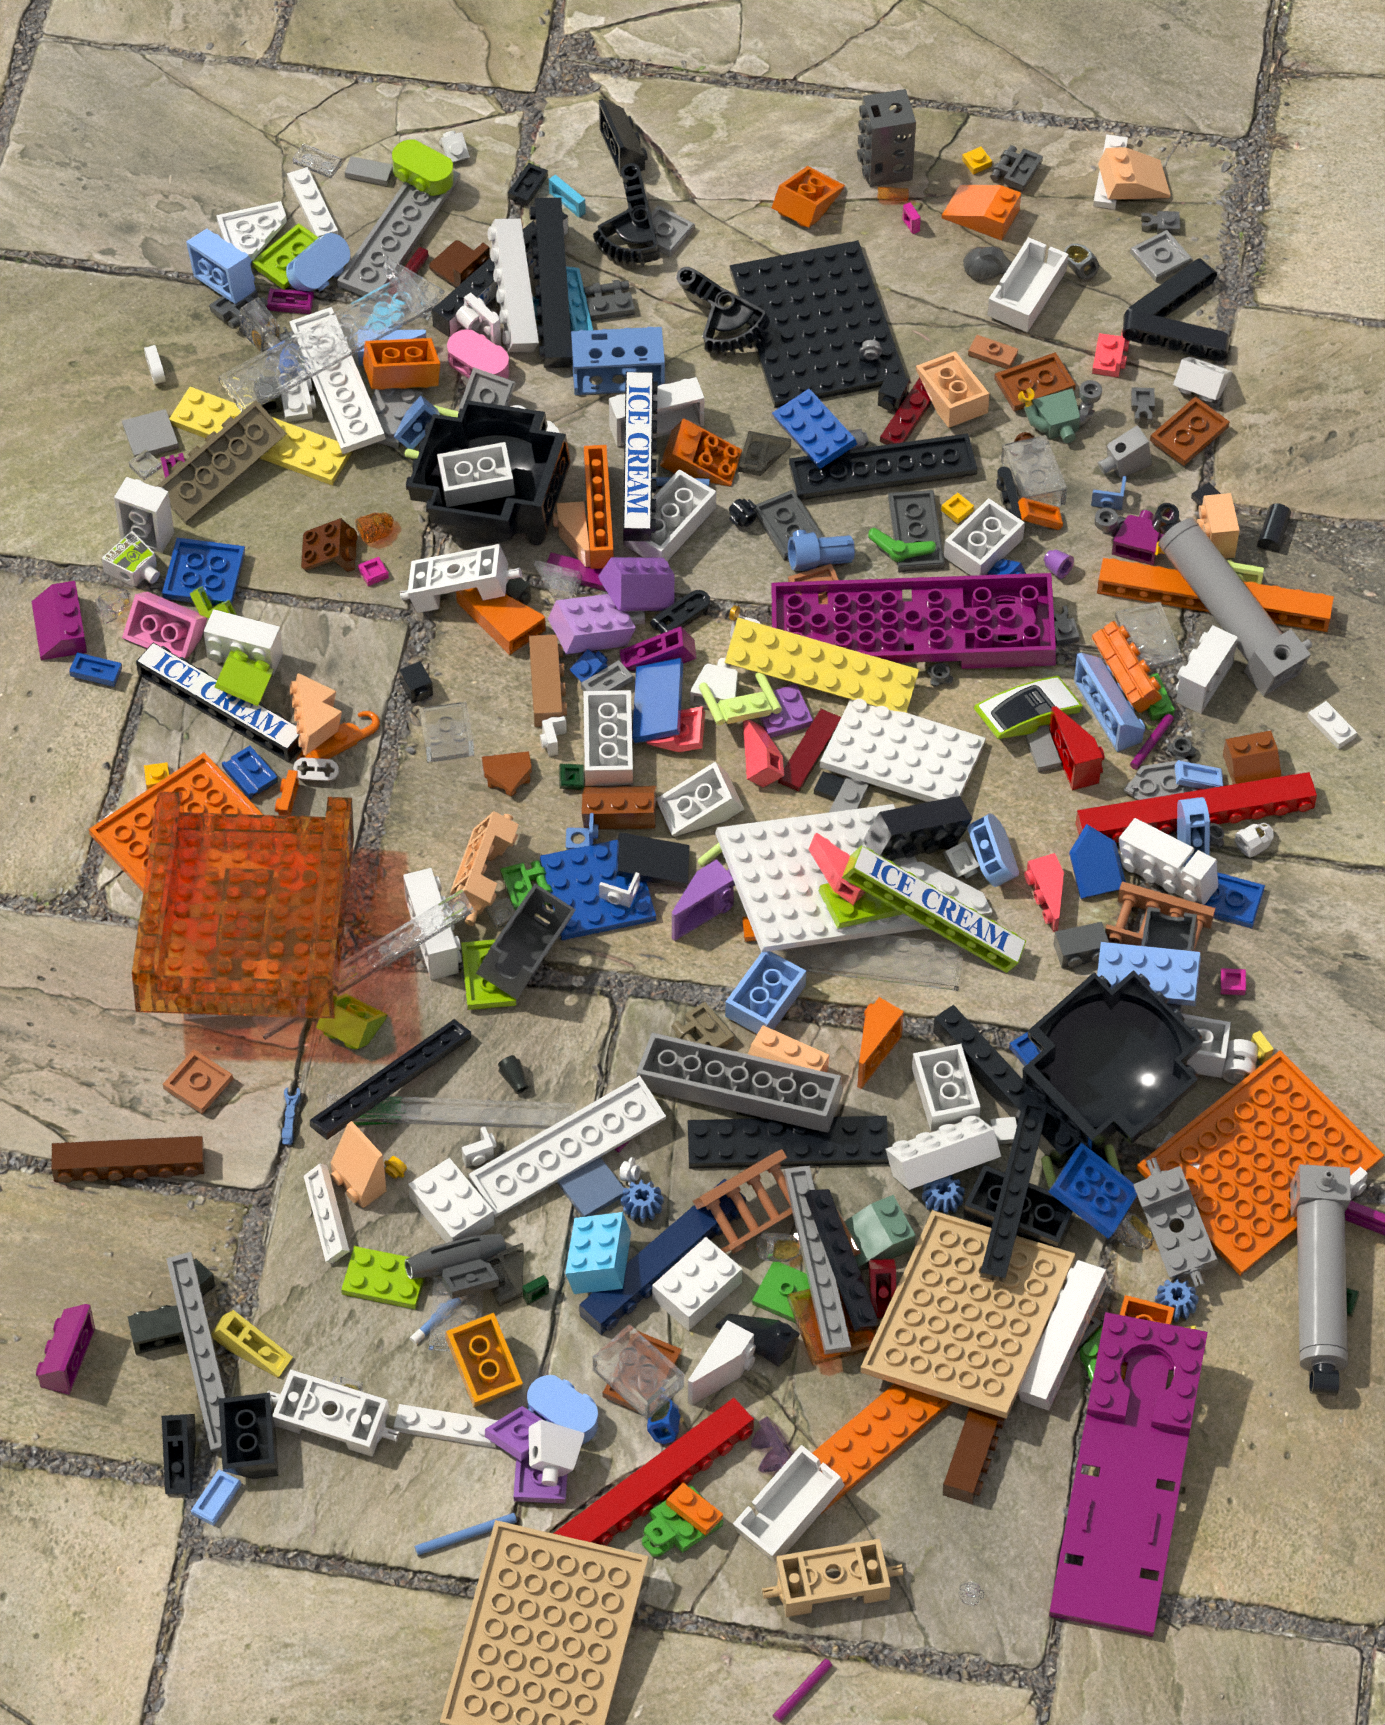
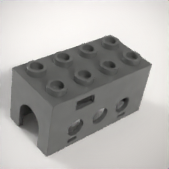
M906 89L863 96L862 105L859 106L861 120L858 121L861 135H858L860 149H857L858 161L863 163V178L868 180L870 187L913 180L916 120ZM896 105L893 110L889 109L891 106ZM897 164L904 165L900 170L892 169Z
M534 884L489 949L476 974L518 1000L560 938L576 909L537 884ZM547 902L553 905L555 911L546 909L544 903ZM535 914H538L539 916L543 917L544 919H546V920L549 921L550 923L548 924V923L544 922L543 920H541L540 918H538L537 916H535Z
M1148 907L1141 946L1193 951L1198 927L1197 914L1184 913V917H1172L1162 914L1159 908ZM1166 1003L1172 1010L1177 1009L1183 1014L1184 1005Z

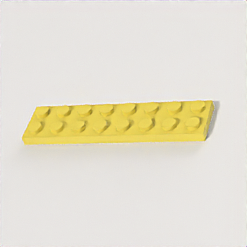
M189 387L169 419L172 426L206 438L213 431L218 433L223 429L221 425L229 417L234 419L247 407ZM273 418L287 434L260 459L333 485L353 451L342 454L336 440Z
M737 618L724 662L728 665L756 673L759 672L770 677L852 700L863 699L867 704L873 706H885L889 710L906 713L919 669L742 618Z

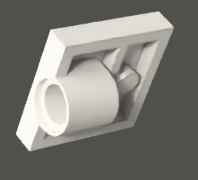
M469 293L464 297V306L456 313V320L464 328L482 334L495 345L501 346L502 335L500 332L501 320L494 311L491 312L482 299H477L472 293Z

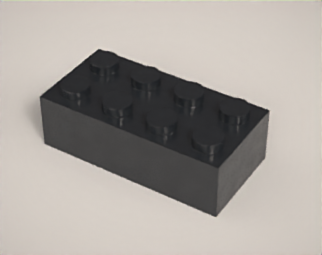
M960 796L881 811L868 830L863 842L874 853L890 861L904 857L911 858L923 853L931 854L937 850H949L958 845L959 840L966 832L973 818Z
M986 1165L983 1166L965 1203L963 1220L992 1228L1005 1176L1004 1172ZM1029 1183L1017 1236L1060 1249L1076 1213L1048 1192L1049 1190Z

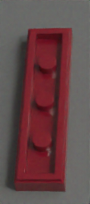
M824 709L819 710L785 766L784 776L778 779L779 784L800 792L829 744L841 719L840 716Z

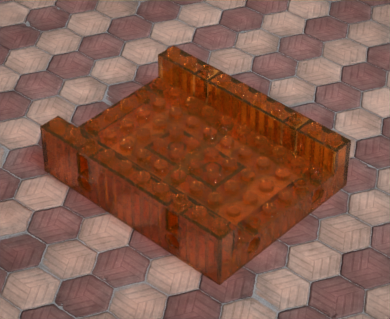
M158 792L132 966L136 1012L335 1019L354 844L352 798L328 797L326 817L188 813L184 812L182 792Z

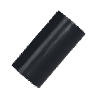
M1279 503L1269 506L1257 547L1275 552L1280 551L1291 517V510L1287 506Z

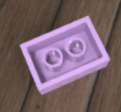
M609 594L556 600L548 617L566 654L585 652L587 649L594 651L628 646L636 629L628 612L619 611Z

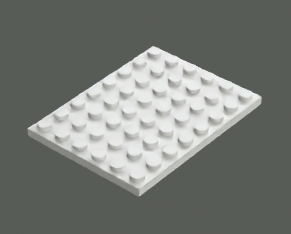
M894 804L717 828L715 832L761 952L926 929L924 925L905 914L837 929L818 891L820 885L827 884L828 881L808 850L813 836L818 833L839 849L851 855L861 845L866 847L863 839L878 813L895 809ZM914 856L911 858L895 859L892 862L900 867L901 865L917 863V860Z

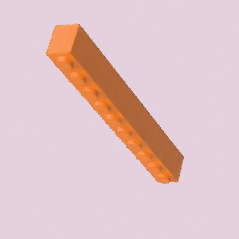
M1103 558L1097 594L1209 612L1178 570L1162 566L1144 565L1138 562L1120 561L1114 558ZM1243 581L1275 624L1328 632L1334 596Z

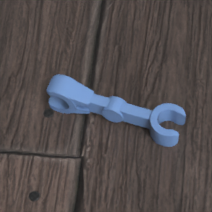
M286 1087L284 1099L287 1107L285 1111V1125L282 1129V1142L285 1145H292L295 1108L301 1099L300 1089L297 1088L296 1095L289 1096V1089Z

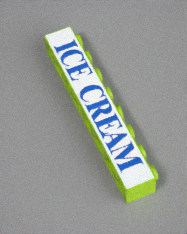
M861 845L850 855L842 876L846 881L1005 973L1009 972L1019 963L1026 940L1019 937L1016 933L998 925L994 920L979 914L975 909L967 907L954 897L948 896L936 889L932 884L924 882L913 873L905 871L895 865L894 862L886 860L869 848Z

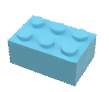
M623 1212L574 1218L565 1273L574 1294L623 1289L631 1231Z

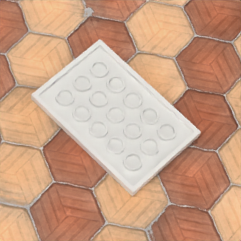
M850 699L820 760V768L853 777L926 802L956 796L961 797L983 750L986 738L906 712L892 711L885 706H873L867 704L863 699Z

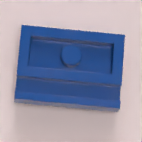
M251 746L233 755L229 761L222 762V768L249 799H252L256 793L260 794L278 782L276 774Z

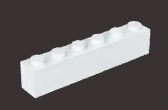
M495 219L488 228V240L492 242L490 255L491 260L495 263L493 277L494 281L498 284L496 298L497 302L501 305L499 318L504 326L503 344L506 345L507 352H533L539 344L521 219Z
M1077 1260L1074 1268H1070L1067 1274V1284L1064 1290L1061 1289L1059 1292L1057 1306L1050 1315L1045 1332L1018 1392L1022 1402L1048 1411L1108 1283L1106 1269Z

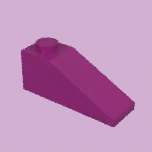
M681 626L620 650L621 663L628 671H636L638 666L678 658L682 659L683 664L697 659L695 640Z

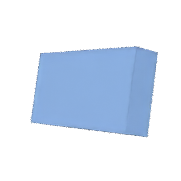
M1179 760L1175 764L1176 784L1199 789L1223 786L1221 768Z
M218 1469L192 1508L191 1514L214 1526L240 1488L241 1481Z

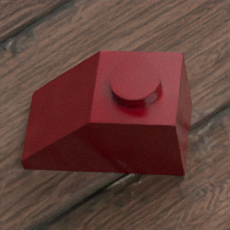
M894 1259L869 1260L870 1300L877 1318L884 1317L896 1291V1265Z

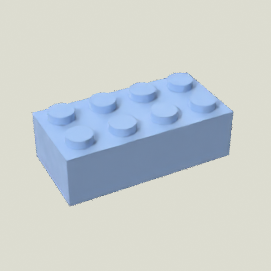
M1101 942L1097 975L1099 977L1101 975L1104 976L1111 984L1110 989H1113L1134 970L1138 975L1140 973L1149 980V986L1155 993L1157 991L1162 993L1167 999V1003L1196 1006L1201 955L1200 952Z

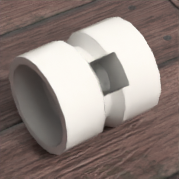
M1235 1039L1228 1042L1222 1073L1225 1081L1237 1085L1256 1070L1255 1064L1259 1050L1256 1044L1243 1039Z

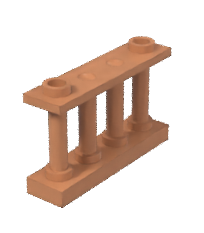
M1122 881L1118 902L1123 903L1116 926L1107 924L1105 932L1109 943L1141 946L1148 907L1159 908L1162 914L1172 917H1184V913L1197 914L1198 927L1193 951L1200 952L1201 954V951H1197L1195 948L1202 927L1211 929L1216 908ZM1132 907L1146 910L1139 933L1125 930Z
M782 1149L693 1200L697 1210L705 1206L714 1215L730 1243L721 1248L724 1253L730 1250L732 1254L746 1247L745 1241L787 1216L793 1215L791 1207L780 1214L778 1213L760 1181V1173L765 1170L768 1173H772L791 1206L785 1177L780 1169L782 1167L780 1162L787 1158ZM747 1182L748 1186H752L770 1217V1220L758 1226L739 1193L741 1191L739 1186ZM725 1194L728 1198L731 1197L750 1232L740 1238L737 1237L719 1206L721 1202L718 1198Z

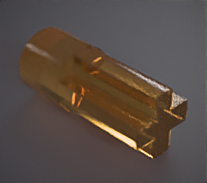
M878 187L877 200L908 201L909 188Z

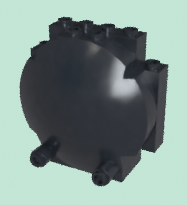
M466 400L463 409L460 408L458 412V417L433 414L430 423L426 424L424 441H420L419 455L413 461V472L411 477L407 478L406 490H409L411 500L425 502L426 512L429 513L431 523H437L442 530L458 539L473 543L492 544L510 541L515 534L527 533L528 541L531 544L541 545L546 538L571 463L566 434L546 431L548 425L546 413L543 411ZM505 442L513 476L515 495L447 507L437 454Z
M1134 970L1113 989H1110L1111 984L1104 976L1101 975L1099 977L1093 972L1028 1030V1038L1041 1052L1023 1068L1022 1081L1044 1104L1048 1105V1109L1074 1136L1092 1151L1102 1146L1104 1141L1116 1131L1131 1145L1142 1134L1161 1124L1171 1114L1177 1103L1193 1090L1198 1083V1074L1187 1064V1061L1202 1048V1035L1196 1028H1189L1184 1022V1016L1177 1009L1172 1010L1166 1004L1168 1001L1165 996L1159 991L1155 993L1149 986V980L1141 973L1138 975Z

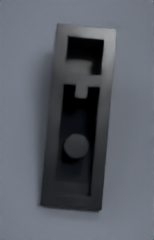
M737 1314L726 1315L715 1326L721 1330L728 1320L753 1333L754 1345L756 1346L754 1352L778 1367L791 1357L800 1335L789 1324L783 1323L780 1320Z
M195 1414L161 1416L165 1494L192 1493L196 1446Z

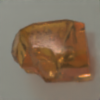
M374 512L355 519V525L363 541L368 544L387 537L393 530L394 519L391 514L386 512Z

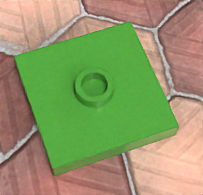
M774 1260L752 1300V1305L799 1324L812 1299L807 1274Z

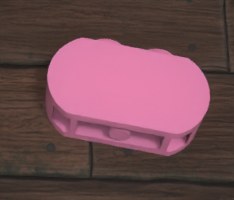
M470 329L460 330L449 338L447 350L450 367L470 378L473 367L508 379L509 356L503 347L495 345L484 335Z

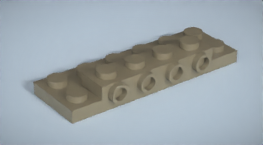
M256 400L234 419L229 417L221 425L223 429L218 433L213 431L205 438L207 443L201 448L198 445L188 453L189 458L185 462L178 461L171 468L173 472L156 486L168 491L170 507L184 523L189 521L286 436L287 433Z

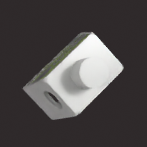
M133 531L102 557L104 572L131 586H137L144 579L153 584L160 576V572L155 570L157 563L154 552Z

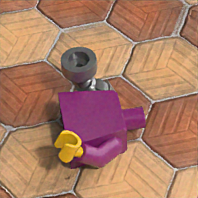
M1101 508L1096 512L1095 526L1103 534L1115 537L1111 555L1154 566L1156 555L1165 554L1158 546L1160 539L1165 534H1161L1153 528L1152 512L1142 510L1139 517L1128 515L1127 518L1118 516L1116 511L1111 508Z

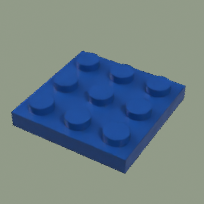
M177 537L162 597L169 600L194 603L190 593L203 586L212 605L216 606L227 600H230L232 604L245 556V546Z
M1083 1143L1076 1148L1048 1191L1108 1239L1113 1235L1137 1196L1133 1182Z

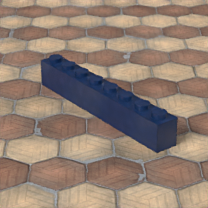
M722 1180L718 1185L724 1183L727 1180ZM740 1193L743 1200L746 1203V1197L742 1193ZM725 1194L718 1198L721 1202L719 1206L729 1223L734 1219L738 1220L742 1217L731 1197L728 1198ZM693 1205L626 1264L623 1289L593 1292L579 1304L580 1317L600 1335L607 1330L611 1331L614 1329L620 1318L625 1314H631L643 1298L647 1299L652 1295V1285L705 1237L711 1240L716 1235L720 1236L723 1234L711 1210H707L705 1206L697 1210L696 1206Z

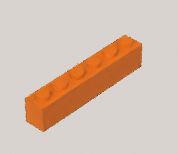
M607 445L584 446L591 569H600L606 566L611 557H614Z

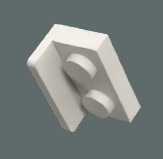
M300 370L301 378L278 382L286 422L313 418L312 409H316L314 395L309 394V391H312V383L310 377L306 378L305 370Z

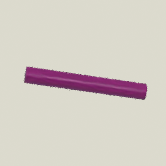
M1166 714L1131 761V768L1137 770L1173 722L1174 717L1172 715Z
M824 1659L773 1714V1718L781 1722L833 1666L828 1659Z

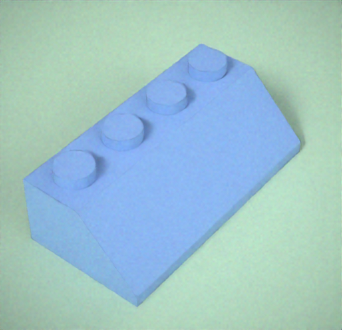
M1085 653L1077 654L1074 682L1115 750L1119 752L1142 743L1143 733L1145 732L1144 723L1136 717L1134 708L1125 699L1121 686L1114 681L1109 666H1105L1099 657Z

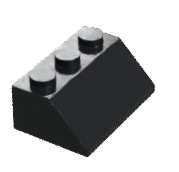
M601 99L599 100V130L620 177L622 167L628 163L637 164L640 171H644L645 161L648 160L646 149L640 146L641 141L638 132L633 130L634 126L631 116H627L624 108Z
M270 1392L218 1399L223 1471L250 1479L279 1476L276 1426L272 1418L274 1404Z

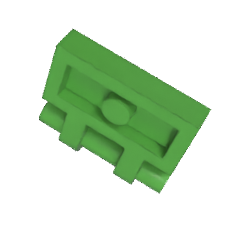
M538 860L531 863L532 869L526 870L524 863L500 869L514 913L531 890V880L537 881L538 886L549 893L552 892L551 885L547 884L545 878V868L541 867Z

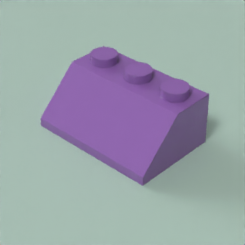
M611 557L598 576L619 611H664L674 604L675 574L665 558Z

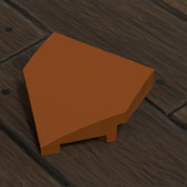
M529 751L482 757L484 777L488 781V787H499L504 789L507 795L513 796L516 793V788L531 782L530 773H532Z

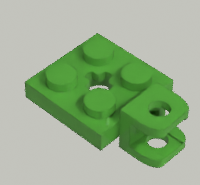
M691 1484L688 1485V1487L699 1494ZM666 1501L650 1510L649 1516L653 1521L646 1525L644 1529L645 1536L642 1538L641 1544L652 1557L663 1555L672 1549L674 1544L683 1553L722 1527L724 1521L721 1520L705 1536L686 1520L682 1521V1517L668 1507Z

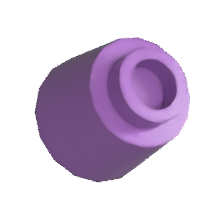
M1050 550L1044 557L1045 567L1056 577L1062 579L1071 571L1074 558L1059 550Z

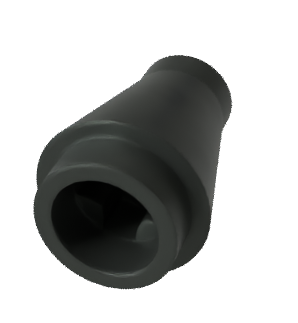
M515 1055L502 1059L498 1063V1072L516 1094L527 1090L529 1086L526 1082L520 1059H517Z

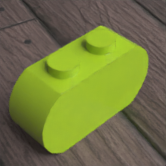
M415 139L402 141L394 147L392 151L393 173L399 180L407 182L419 191H424L431 196L444 194L451 189L454 183L453 162L451 158Z

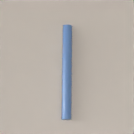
M514 1513L415 1545V1551L417 1556L490 1532L493 1530L495 1520L510 1524L517 1523Z

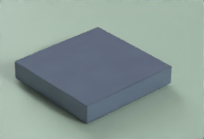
M601 1157L557 1182L558 1186L582 1217L592 1216L623 1197L624 1187Z

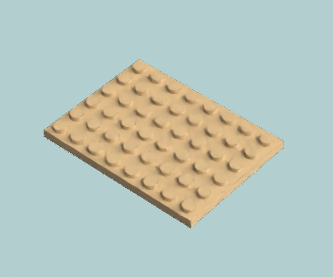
M932 1210L861 1365V1373L1007 1419L1049 1322L1050 1315L1056 1306L1059 1292L1063 1289L1067 1274L1074 1264L1076 1254L1016 1236L1005 1283L981 1278L980 1272L991 1228Z
M495 1520L441 1715L440 1725H606L649 1556Z

